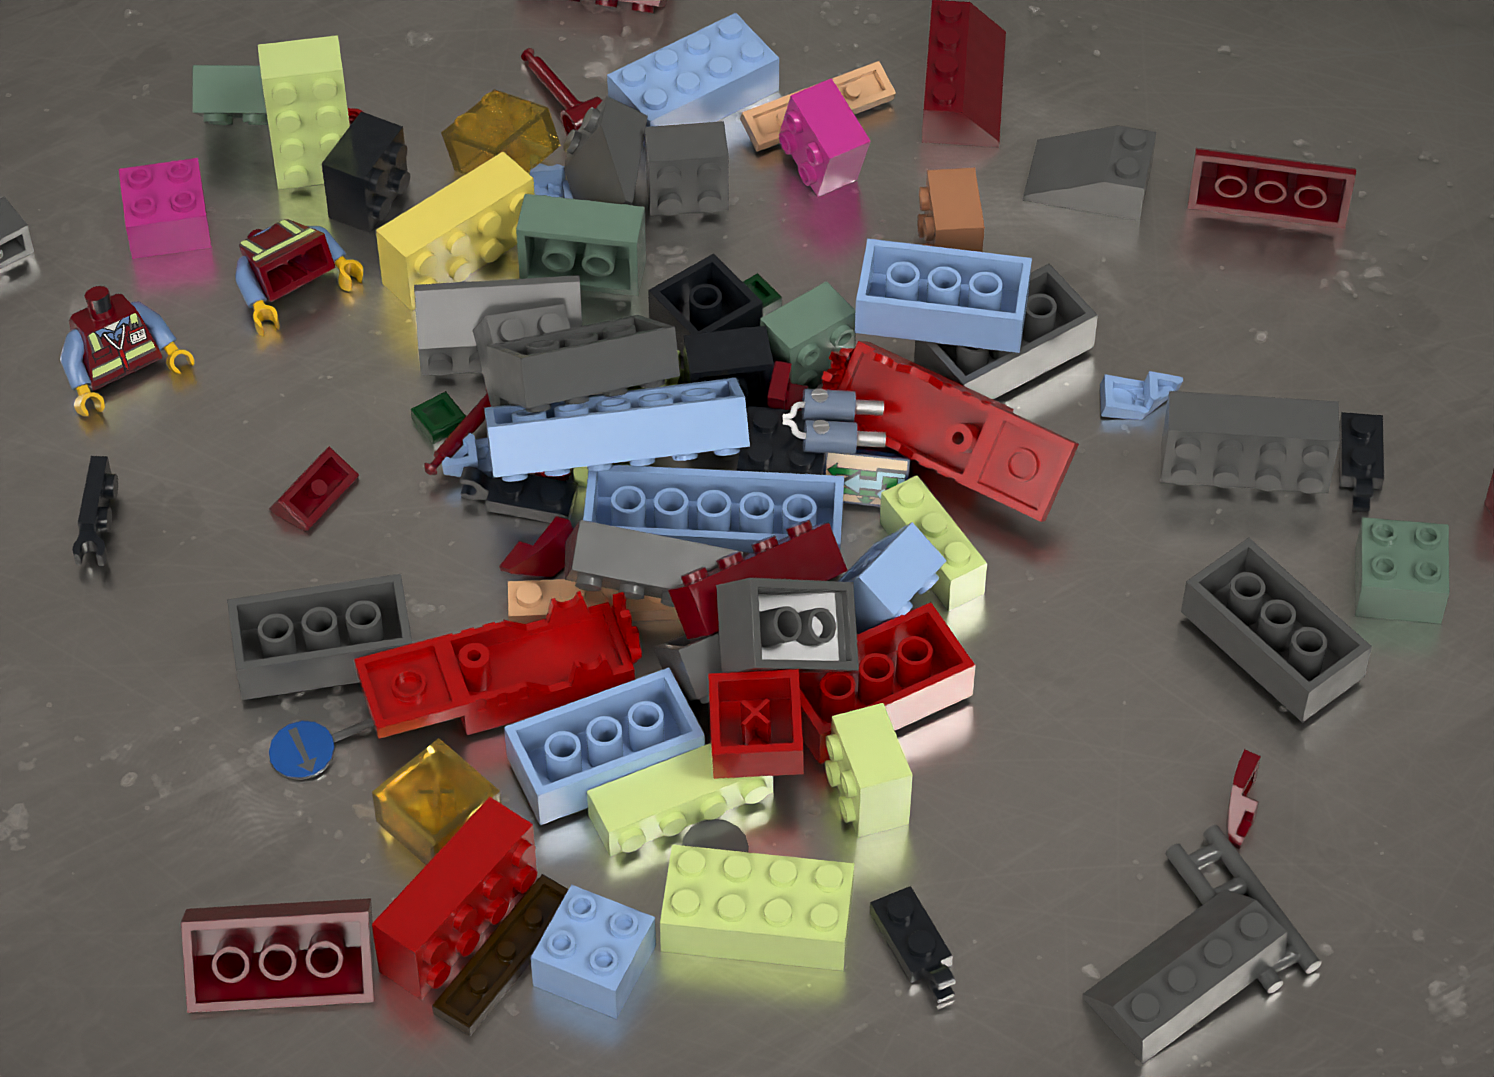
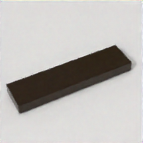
M541 874L432 1005L433 1014L471 1037L531 964L533 952L569 889Z

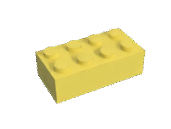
M501 152L378 228L376 236L382 284L413 311L416 309L414 285L462 282L479 268L497 260L503 253L517 245L516 228L524 195H535L534 178L506 153Z

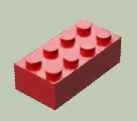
M930 602L918 607L905 615H900L857 635L858 671L799 673L803 740L819 765L825 763L826 760H830L826 746V736L831 735L832 716L883 703L895 731L972 696L976 665L933 604Z
M489 797L372 923L379 972L420 1000L432 988L438 989L447 980L451 967L461 956L466 957L473 952L480 940V935L490 924L495 925L500 922L508 910L509 903L519 892L525 893L535 882L538 871L533 824L492 797Z

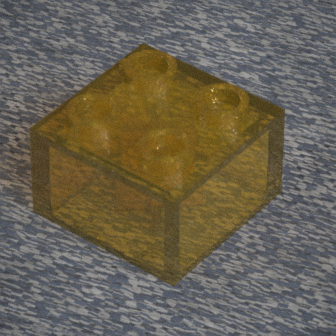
M495 89L484 95L481 101L465 114L458 116L450 126L441 132L454 170L463 174L469 173L501 152L506 153L529 173L561 146L548 107Z
M439 738L372 791L376 822L425 865L429 863L489 797L502 804L501 791Z

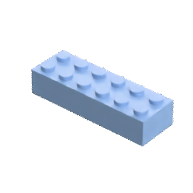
M736 378L629 390L626 394L618 396L589 395L590 400L588 402L580 404H566L564 401L551 403V409L543 412H526L525 408L519 405L484 408L494 478L502 477L503 481L508 482L524 480L528 477V473L545 471L546 476H562L570 473V468L587 466L589 471H603L611 469L613 463L630 461V465L644 466L653 464L655 458L672 456L673 460L686 461L697 458V453L714 451L715 455L726 456L739 453L742 447H750L745 396Z
M613 465L608 470L588 471L583 520L748 553L754 552L751 544L773 535H776L777 541L787 537L786 528L797 523L810 520L812 526L829 522L841 552L844 476Z

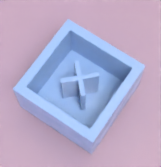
M913 522L874 543L838 580V582H853L857 635L908 613L913 607L909 600L917 592L922 595L939 580L936 572L947 560Z
M571 884L531 956L533 986L617 1019L656 947L655 917Z

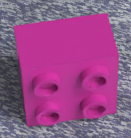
M830 78L790 96L779 133V142L784 152L788 155L791 154L797 163L798 172L803 183L806 186L810 185L816 196L819 197L858 180L871 141L833 79Z
M198 158L118 169L125 226L132 259L212 248Z

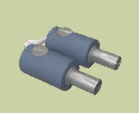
M821 388L804 389L802 402L795 403L791 407L790 413L783 414V425L790 426L792 433L796 437L803 439L804 452L855 454L857 446L885 447L886 444L885 432L857 431V423L854 422L855 414L883 416L884 401L856 400L855 391L824 390ZM799 408H802V420H805L804 432H800L796 423L790 420L796 416Z

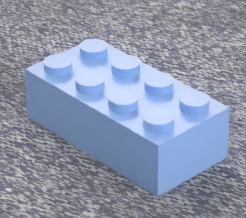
M734 13L607 74L608 97L647 115L646 127L717 122L779 91V57L737 13ZM644 135V141H643V146H644V147H645V135Z
M867 238L856 297L855 333L1020 353L1029 294L1032 258Z
M670 668L504 727L507 758L540 825L588 808L587 791L705 745V735Z

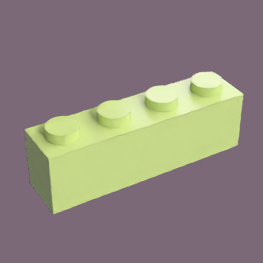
M709 743L588 790V816L611 857L621 852L635 851L644 843L664 835H676L685 827L702 820L716 819L726 811L740 805L757 803L768 794L773 793V776L714 779L712 746Z

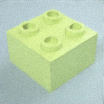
M880 703L832 716L831 735L826 736V746L830 760L825 761V770L830 785L832 787L838 785L841 793L839 806L844 821L846 823L852 822L858 838L908 825L913 775L884 704Z

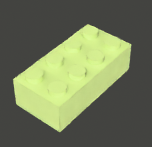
M338 35L259 44L258 53L278 189L324 184L322 162L350 127Z
M672 845L660 919L661 952L844 971L853 895L854 863Z

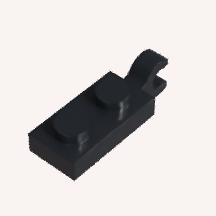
M1341 412L1339 421L1340 486L1352 487V510L1370 511V498H1373V489H1382L1384 482L1383 415Z
M91 456L78 518L79 535L72 548L76 565L82 564L83 556L88 552H96L98 566H104L107 561V551L102 539L104 532L109 533L111 530L112 511L109 507L110 499H116L118 494V476L111 473L108 456Z
M464 467L460 478V483L463 484L461 497L469 500H485L486 511L551 523L556 516L570 520L578 495V483L530 474L524 480L508 482L503 481L502 477L494 478L493 476L491 478L478 468Z
M906 887L870 902V914L910 982L912 983L924 978L937 1003L954 997L955 993L951 985L955 984L956 980L948 968L952 966L953 955L912 887Z

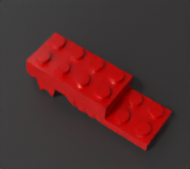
M858 341L855 348H842L839 352L831 351L829 360H832L831 369L824 371L821 378L823 379L824 386L821 389L855 391L856 400L884 401L883 416L855 414L854 422L857 423V431L885 432V445L900 452L907 458H910V460L919 461L918 464L929 469H935L937 473L947 478L952 477L956 479V482L1040 522L1046 521L1079 443L1014 414L1013 408L871 342Z
M578 591L572 599L565 602H559L556 598H552L547 616L542 620L523 624L503 619L502 622L487 623L476 629L472 627L461 630V633H450L356 658L354 662L378 739L457 717H461L466 735L528 719L635 680L633 664L642 658V651L639 643L637 626L632 627L631 613L629 609H626L624 592L613 594V606L611 607L609 602L587 607L581 591Z

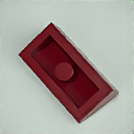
M329 446L272 504L269 510L276 516L306 532L354 482L359 474Z

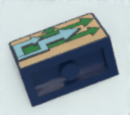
M856 449L855 454L826 453L824 475L844 476L843 503L881 507V492L908 480L911 460L901 453Z

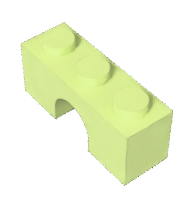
M915 476L881 492L880 524L888 535L913 522L947 560L936 572L939 580L930 588L945 608L950 611L983 595L985 592L987 562L921 479Z

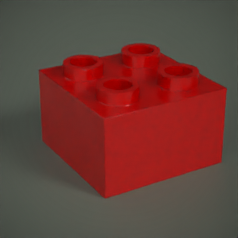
M799 669L708 674L713 778L804 774Z

